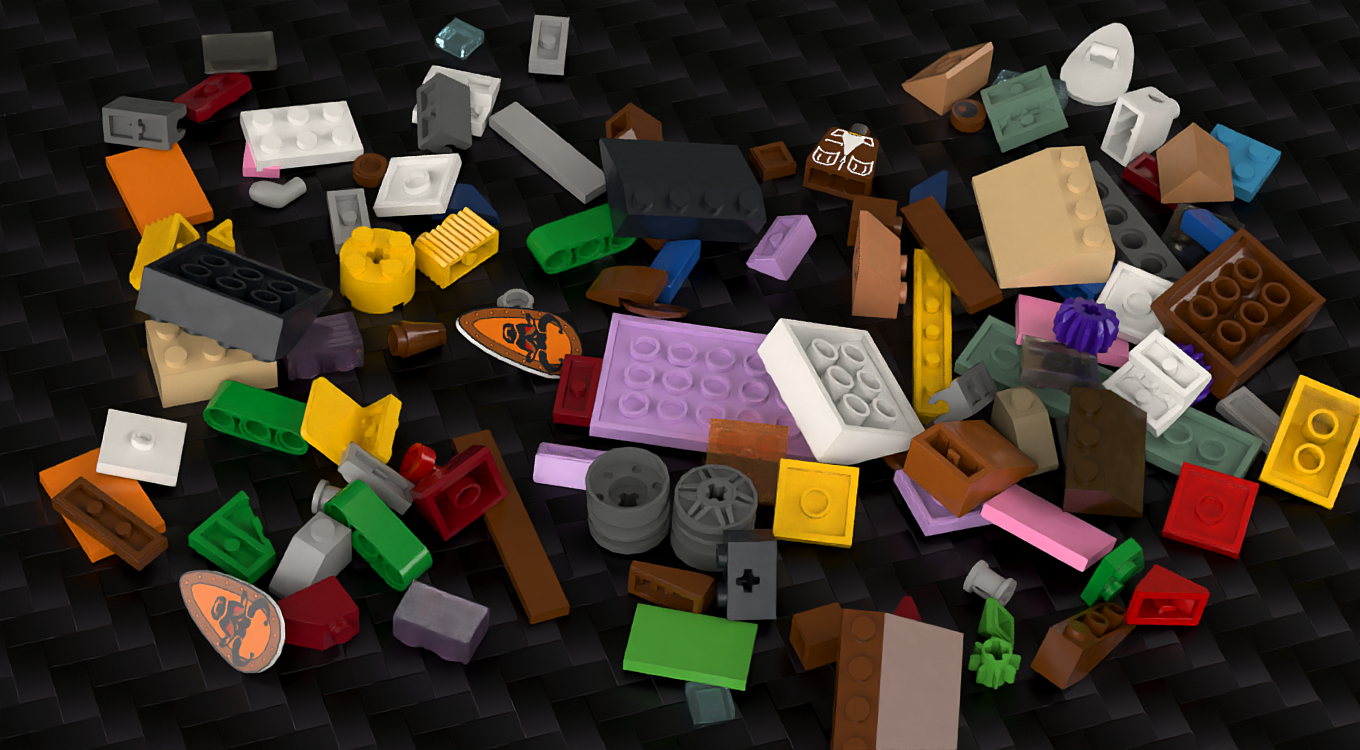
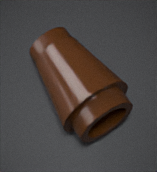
M397 321L395 325L389 326L387 329V343L393 356L400 355L402 358L444 345L447 338L442 322Z

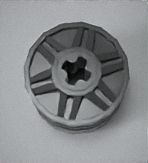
M635 447L615 448L599 455L589 466L585 477L590 534L600 546L615 553L627 555L643 553L658 546L668 535L671 525L670 479L667 466L659 456L646 449Z
M714 464L693 468L681 476L674 490L670 544L678 558L688 566L701 571H723V568H717L716 544H723V530L754 529L758 494L751 479L737 469L726 465Z

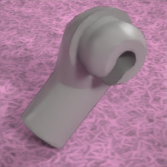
M299 177L291 179L284 185L262 180L251 185L249 195L253 201L278 209L306 192V185Z

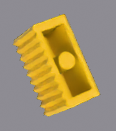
M465 207L457 215H449L441 226L438 225L430 233H422L414 243L415 268L419 269L421 273H424L426 277H430L431 281H435L436 285H440L444 289L498 252L499 231L468 207Z
M175 213L174 216L163 217L162 221L157 220V223L146 224L141 243L138 245V253L133 270L130 272L129 282L136 290L139 291L144 266L200 238L199 233L181 214Z

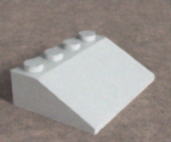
M780 318L757 350L766 371L771 375L782 400L788 406L797 427L801 430L811 448L813 456L818 462L852 465L909 450L912 438L925 431L873 339L866 330Z

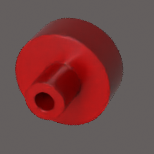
M415 443L405 453L399 473L414 485H417L423 478L432 475L441 467L435 464L436 454L433 449L421 443Z

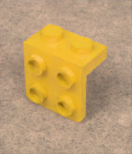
M319 377L313 381L300 430L301 436L338 466L342 452L351 441L386 464L392 456V444L395 431L399 425L398 418L402 402L390 394L363 408L327 379Z

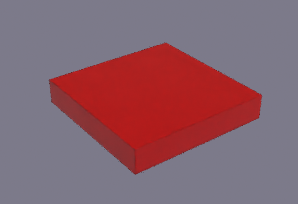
M1183 461L1161 536L1238 559L1259 483Z

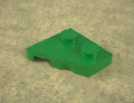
M242 490L188 535V542L191 548L231 576L249 584H253L276 564V553L270 540L264 536L263 526L258 516H254L249 506V498Z
M1131 537L1103 558L1080 595L1090 608L1102 599L1106 602L1113 600L1124 589L1125 586L1123 584L1143 570L1145 567L1143 549Z

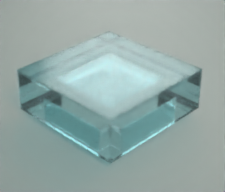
M457 18L453 19L435 36V46L463 60L484 41V31Z
M700 682L685 683V695L694 724L735 718V706L729 687Z

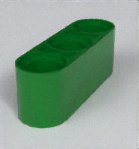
M609 203L536 228L528 236L526 244L542 269L547 274H556L629 248L637 238L614 237Z
M231 380L223 381L203 412L204 420L215 430L286 453L303 455L311 445L303 439L300 432L307 406L306 403Z
M354 479L324 504V513L352 530L353 548L393 589L397 591L405 590L432 566L433 560L427 548L363 481Z

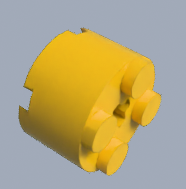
M366 226L357 227L352 231L351 237L344 242L340 250V290L343 297L346 296L351 300V306L365 313L385 314L392 312L393 306L402 302L404 306L412 299L415 292V250L407 233L381 228L371 229Z

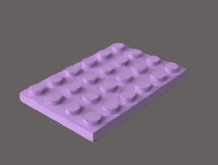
M613 313L590 423L589 436L779 463L781 458L821 463L813 456L810 446L801 430L797 427L794 417L786 403L782 400L777 386L771 375L766 371L765 365L757 352L768 335Z

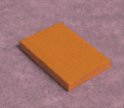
M178 142L174 143L169 151L141 147L106 157V166L141 236H143L146 224L157 223V220L162 221L163 217L168 218L169 215L174 216L175 213L181 214L192 226L214 220L213 210Z
M101 447L39 472L40 482L51 499L82 476L159 533L166 532L164 520L137 480L96 472ZM63 516L92 563L115 554Z

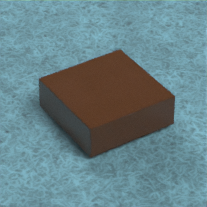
M783 141L750 148L749 159L762 181L796 174L797 164Z

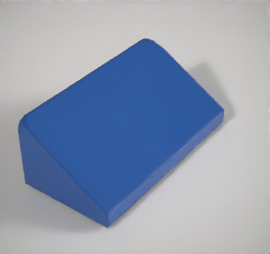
M1189 209L1185 211L1180 227L1181 230L1210 253L1236 233L1207 209Z
M678 240L665 243L650 268L664 270L668 273L669 282L656 301L665 304L671 303L700 258L701 240Z

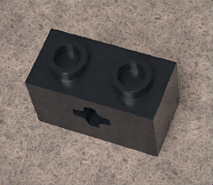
M772 529L723 530V544H716L717 568H723V583H716L717 607L723 608L727 621L776 619L777 540ZM744 569H750L751 572L747 574V580H740L739 577L744 575Z

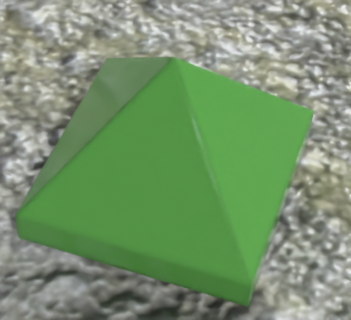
M989 597L986 599L977 633L986 639H991V636H994L995 638L1012 642V650H1014V617L996 599Z

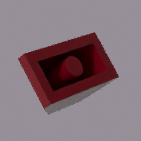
M334 575L276 602L285 622L284 643L326 650L336 644H343L354 635L359 634V608Z

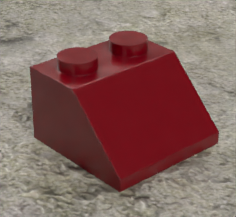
M474 444L462 453L455 455L447 464L432 475L423 478L414 488L409 490L419 513L445 542L509 496L491 451L486 446Z

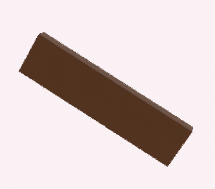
M933 195L900 209V216L903 217L904 223L969 315L1003 301L1002 291Z

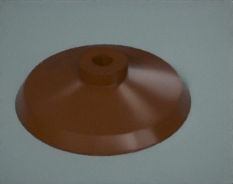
M631 300L622 302L626 310L646 318L660 320L685 317L689 312L686 308L654 302L652 306Z

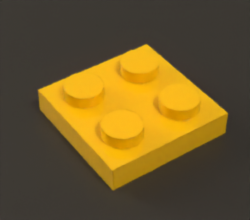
M781 458L779 461L772 526L775 538L778 540L850 548L852 546L859 468Z

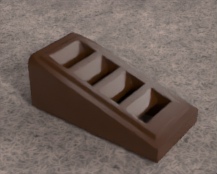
M633 560L629 571L628 592L664 608L705 615L714 599L716 578L701 573Z

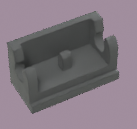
M438 73L416 89L418 148L421 150L427 149L436 154H452V149L445 145H454L456 148L464 150L472 146L470 87Z
M121 96L102 107L104 142L169 151L172 149V145L181 140L185 135V129H177V122L187 114L186 104Z
M984 361L977 363L950 382L949 387L936 392L930 397L929 404H936L939 400H944L949 405V412L941 414L933 421L934 424L966 419L976 414L995 399L998 390Z

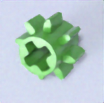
M991 636V639L986 640L983 644L980 642L975 643L973 654L970 655L968 670L977 671L976 683H982L985 686L997 689L1005 681L1011 684L1014 682L1021 656L1012 654V642Z

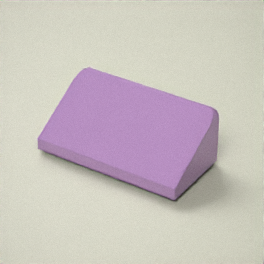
M808 215L777 216L746 262L748 267L780 280H788L817 236Z
M542 442L535 455L533 481L586 490L585 477L589 466L599 455L607 451Z

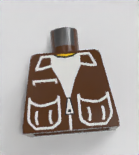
M860 123L853 124L850 130L838 127L830 128L807 157L803 186L854 201L855 194L870 197L879 141L876 138L870 137L869 128Z

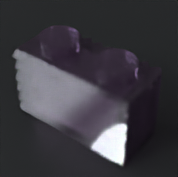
M353 311L319 317L314 320L293 350L282 357L289 380L293 381L295 378L310 379L318 374L323 375L326 372L331 373L333 371L345 372L352 370L356 366L360 368L364 365L363 339L361 338V333H359Z
M413 580L412 585L409 586L408 592L402 598L393 615V635L396 639H400L401 642L411 647L418 646L419 648L424 647L426 650L431 649L447 661H461L464 665L469 663L489 628V607L417 580Z

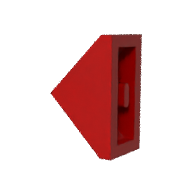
M1155 564L1136 586L1124 621L1126 624L1198 626L1210 592L1207 588Z

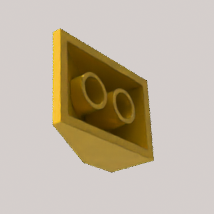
M1300 375L1291 388L1258 480L1331 510L1360 438V398Z

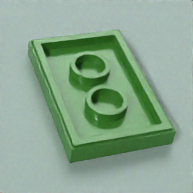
M638 603L624 656L623 670L745 691L758 624L737 620L727 621L725 618Z

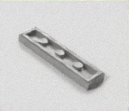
M517 101L489 117V126L584 204L607 191L604 172Z

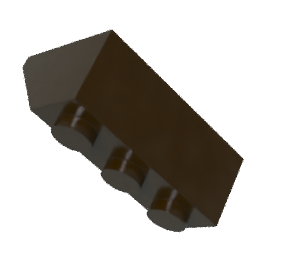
M1071 387L1063 512L1142 518L1147 412L1112 390Z

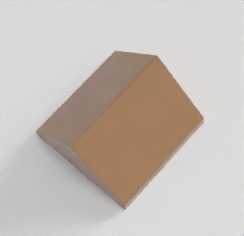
M991 42L948 52L904 82L902 86L906 92L942 116L952 109L954 103L967 99L988 83L994 47Z
M1194 122L1156 151L1161 204L1234 201L1228 148Z

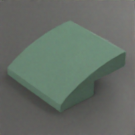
M1046 65L980 91L1002 153L1069 127Z

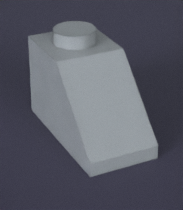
M319 511L293 536L269 585V592L283 599L332 575L336 577L352 561V530Z

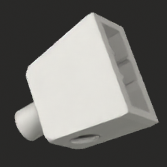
M1151 86L1119 95L1100 149L1124 167H1127L1143 152L1150 154L1166 141L1173 119L1177 118L1180 114L1178 103Z

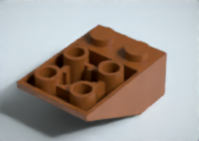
M984 420L938 422L913 437L903 472L956 517L960 518L1038 470L1039 465Z

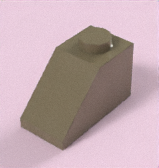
M1031 383L996 392L990 424L996 431L1039 465L1038 470L1027 477L1058 469L1059 462L1048 411Z

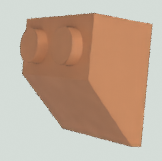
M860 210L852 261V315L896 319L899 304L906 303L907 282H901V277L906 276L907 255H900V239L870 212Z

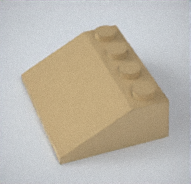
M1084 146L1046 148L972 177V186L1000 289L1105 283L1109 280L1116 251Z

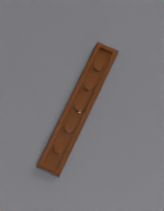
M490 430L452 438V449L455 455L462 453L473 444L486 446L492 453L509 493V496L482 516L530 624L568 615L570 605Z

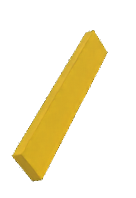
M914 249L912 408L921 424L927 425L938 415L949 412V405L946 401L939 400L936 404H929L928 401L932 395L949 387L950 382H952L951 288L925 251Z

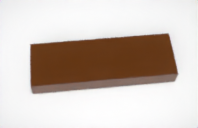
M82 476L52 498L53 509L138 571L168 548V539Z

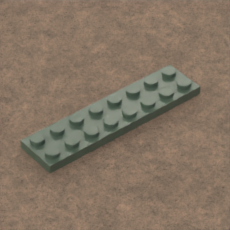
M990 315L956 360L954 372L961 375L977 363L984 361L998 392L1031 383L1046 407L1048 415L1067 425L1071 387L1102 389V383L1115 373L1091 361L1017 345L1016 327ZM1189 406L1159 437L1156 438L1146 429L1145 461L1177 476L1180 475L1184 461L1243 479L1261 451L1264 440Z

